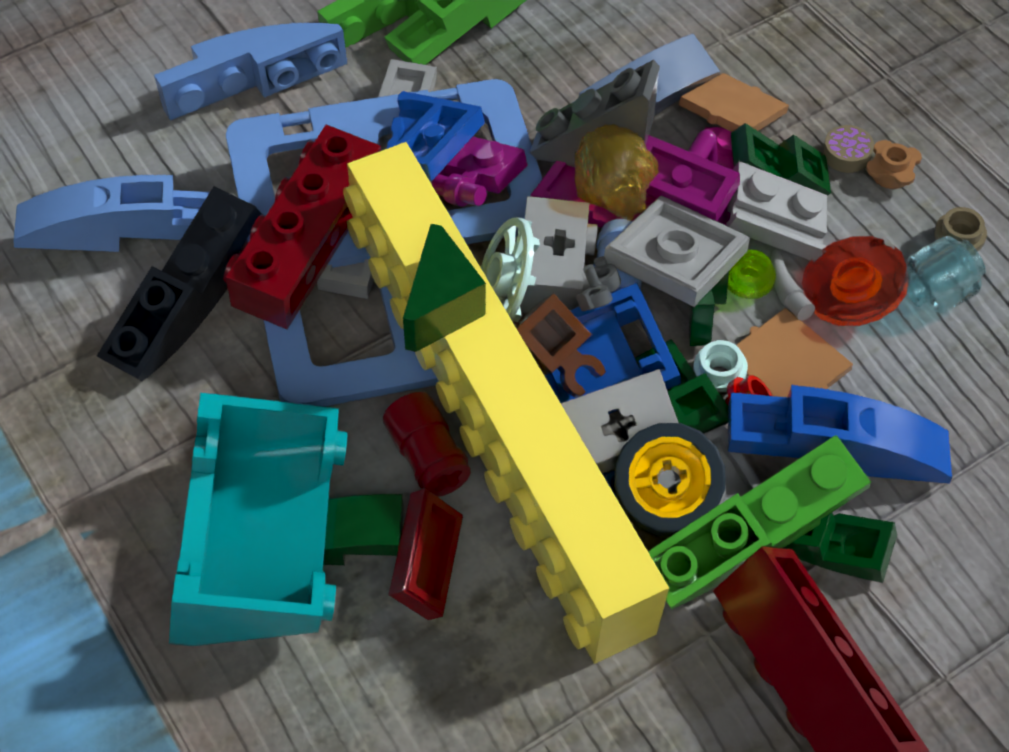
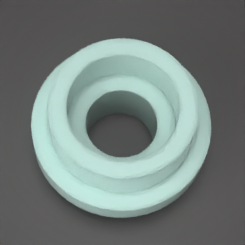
M724 340L708 343L696 355L693 366L696 377L706 373L719 393L727 392L728 383L736 377L745 379L748 369L747 360L741 350L735 344ZM723 367L728 371L719 372L713 370V368Z

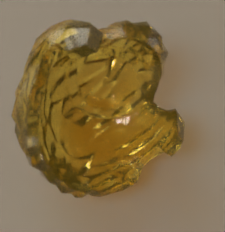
M605 124L603 127H597L593 132H587L582 137L581 143L574 155L575 184L578 197L584 202L605 208L614 216L624 218L627 221L632 220L636 213L641 214L646 210V190L659 173L656 158L647 150L643 139L625 127L619 128L615 124Z

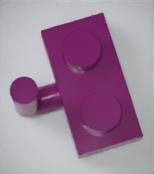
M708 129L698 133L688 151L649 135L643 155L635 158L624 174L627 186L657 199L663 196L717 222L740 185L739 172L718 164L717 138L715 133Z

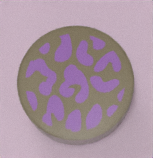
M852 125L838 126L830 130L826 135L823 154L826 156L827 164L833 169L844 173L859 172L865 169L867 163L871 161L874 141L871 135L862 128Z

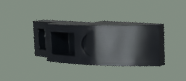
M213 186L162 271L151 266L98 352L97 357L142 382L159 369L197 330L228 289L227 283L224 281L226 266L235 253H239L250 235L256 219L262 214L257 207Z

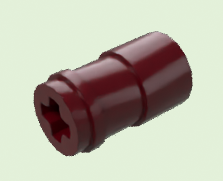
M421 391L409 393L394 401L385 410L382 417L383 424L400 454L409 462L420 488H426L437 497H441L454 492L468 480L471 474L468 458L456 445L449 433L447 422L428 393Z

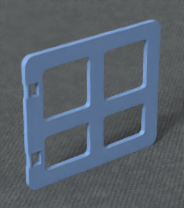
M491 79L456 85V88L411 92L481 106L484 121L488 125L492 141L522 148L525 151L528 166L506 186L510 197L508 200L447 211L466 244L492 240L497 230L507 220L515 217L525 219L527 196H531V193L541 182L542 176L536 158L530 154L532 145L512 86L503 80ZM399 94L308 108V111L280 115L275 113L234 121L226 130V140L238 198L256 206L262 214L267 215L275 202L267 157L273 153L304 148L308 141L316 140L326 124L380 145L379 139L382 136L392 134L393 118L399 117L400 109L397 102ZM311 123L312 131L284 136L283 127ZM516 227L515 237L518 236V228H517V227ZM348 231L328 265H332V268L363 263L365 259H370V256L365 247L361 249L356 248ZM387 287L379 288L394 345V351L387 355L319 367L311 362L300 310L288 329L263 320L281 402L324 407L435 386L439 381L432 368L424 370L421 367L414 351L405 350L404 330L400 328L393 315L390 305L392 296Z

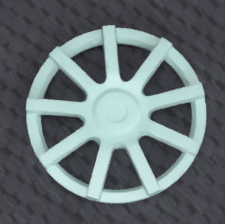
M519 217L507 220L497 230L488 246L481 265L483 273L510 319L518 322L522 317L520 305L527 286H534L536 277L530 274L533 254L540 246L539 239L533 237L532 222ZM516 227H517V228H518V236H517V239H516V242H515V232H516ZM503 236L505 238V254L495 252Z

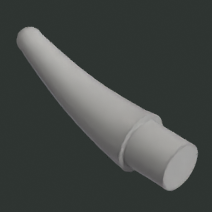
M778 249L771 252V276L777 296L783 307L791 311L798 320H807L813 315L815 306L806 297L805 291L796 284L788 273L782 252Z

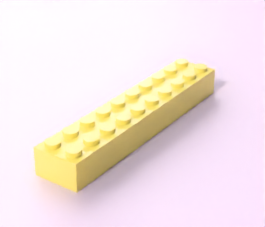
M407 142L347 163L349 186L345 187L343 192L347 206L353 218L347 220V227L356 248H366L370 256L368 265L376 285L379 288H388L392 296L390 299L391 309L400 328L403 329V315L430 224L441 225L486 283L485 316L415 352L421 367L424 370L432 368L439 382L436 383V390L446 412L451 413L455 411L463 425L460 426V434L468 453L473 458L479 455L488 471L484 472V476L492 497L497 503L505 501L513 516L510 518V525L516 541L523 550L531 548L539 563V566L536 567V572L544 592L550 599L558 597L567 614L563 617V621L572 643L577 649L585 647L593 663L596 664L657 635L669 591L667 583Z

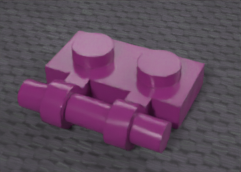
M473 136L430 183L437 195L443 196L445 201L450 204L465 206L469 203L481 206L485 202L487 191L499 194L528 166L525 151L522 148Z

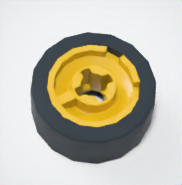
M657 423L638 431L622 447L615 464V494L627 517L639 529L658 537H671L719 505L725 491V465L717 447L701 431L682 423ZM672 470L680 476L681 482L676 487V491L668 492V488L663 487L660 483L658 484V477L663 471Z

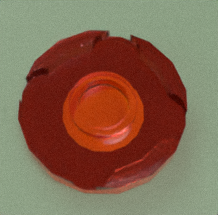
M852 236L829 244L822 249V256L815 262L812 258L807 264L802 279L805 296L815 306L814 313L821 320L837 326H861L882 319L899 306L907 295L910 281L902 252L895 246L893 249L885 245L883 239L873 236Z

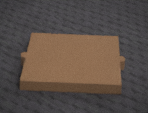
M725 73L680 97L679 106L707 119L708 123L717 124L731 132L744 123L759 131L785 115L789 107L788 104L760 91V88L751 87Z
M786 308L762 326L751 327L749 335L736 345L747 360L748 369L746 377L750 375L758 377L768 387L772 396L788 397L791 385L828 389L851 371L853 366L852 362L805 323L798 320Z

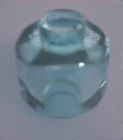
M944 236L914 252L907 258L906 272L908 278L902 281V285L915 306L920 307L925 304L936 313H945L980 292L982 286L981 277L985 275L986 269L978 251L966 239L958 241L951 236Z

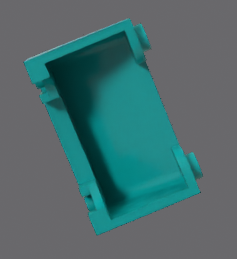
M200 392L197 433L192 456L184 528L171 603L169 644L202 646L318 633L321 621H332L336 585L325 584L323 561L330 478L333 465H344L347 448V432L337 431L339 408Z

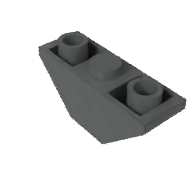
M653 59L635 70L628 68L597 90L593 88L588 89L573 103L559 110L553 108L546 112L536 125L537 134L530 154L538 160L553 163L558 160L567 163L566 165L595 170L602 173L611 171L642 156L654 119L660 66Z

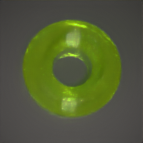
M748 249L729 270L728 290L736 296L746 299H756L767 295L773 289L776 279V272L769 257L760 251Z

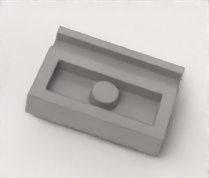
M739 161L732 170L740 173V185L728 203L727 211L731 212L726 226L754 240L816 262L826 252L827 245L823 244V237L827 234V195Z

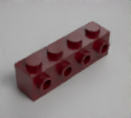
M327 124L315 141L310 140L307 142L301 153L299 166L292 177H285L281 181L276 192L275 202L267 215L261 214L256 219L246 247L241 254L235 253L226 266L224 281L227 283L231 307L284 329L289 328L349 231L347 220L353 218L347 206L343 189L349 186L347 163L380 152L381 145Z
M760 547L713 590L724 608L722 611L724 620L736 634L742 636L755 657L754 666L757 672L768 684L775 688L787 707L786 716L790 724L800 735L807 738L815 752H930L792 549Z

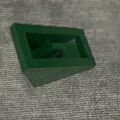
M430 224L403 315L405 350L414 352L425 348L486 314L485 281L441 225Z

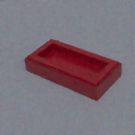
M424 488L410 494L388 595L423 618L432 620L443 617L463 514Z

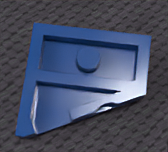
M402 91L397 99L400 109L399 117L393 118L391 126L393 137L388 141L386 149L407 142L427 178L432 182L485 124L481 106Z

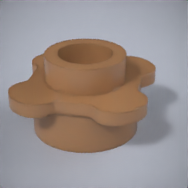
M888 140L876 142L873 150L875 153L874 160L867 163L866 170L868 174L872 176L877 184L889 189H898L912 184L915 180L913 169L922 160L920 151L916 148H907L901 144L891 143Z

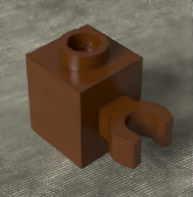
M554 293L541 300L515 324L516 329L543 375L551 374L558 369L560 371L561 385L569 395L577 398L586 392L575 379V373L579 367L588 369L595 378L601 377L606 373L599 359L592 355H582L577 350L592 334Z

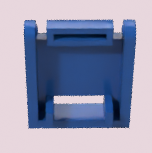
M638 283L611 293L613 300L605 306L587 311H582L579 306L570 310L592 334L577 350L582 355H592L599 359L606 371L601 377L595 378L588 369L584 367L577 369L575 379L586 391L583 395L660 369L667 390L681 384L680 373ZM638 319L655 353L639 360V367L621 330L622 326ZM558 369L551 374L545 375L560 403L576 398L569 395L563 389ZM613 409V410L609 411L608 414H611V413H613V412H615V411H618V410H617V409Z

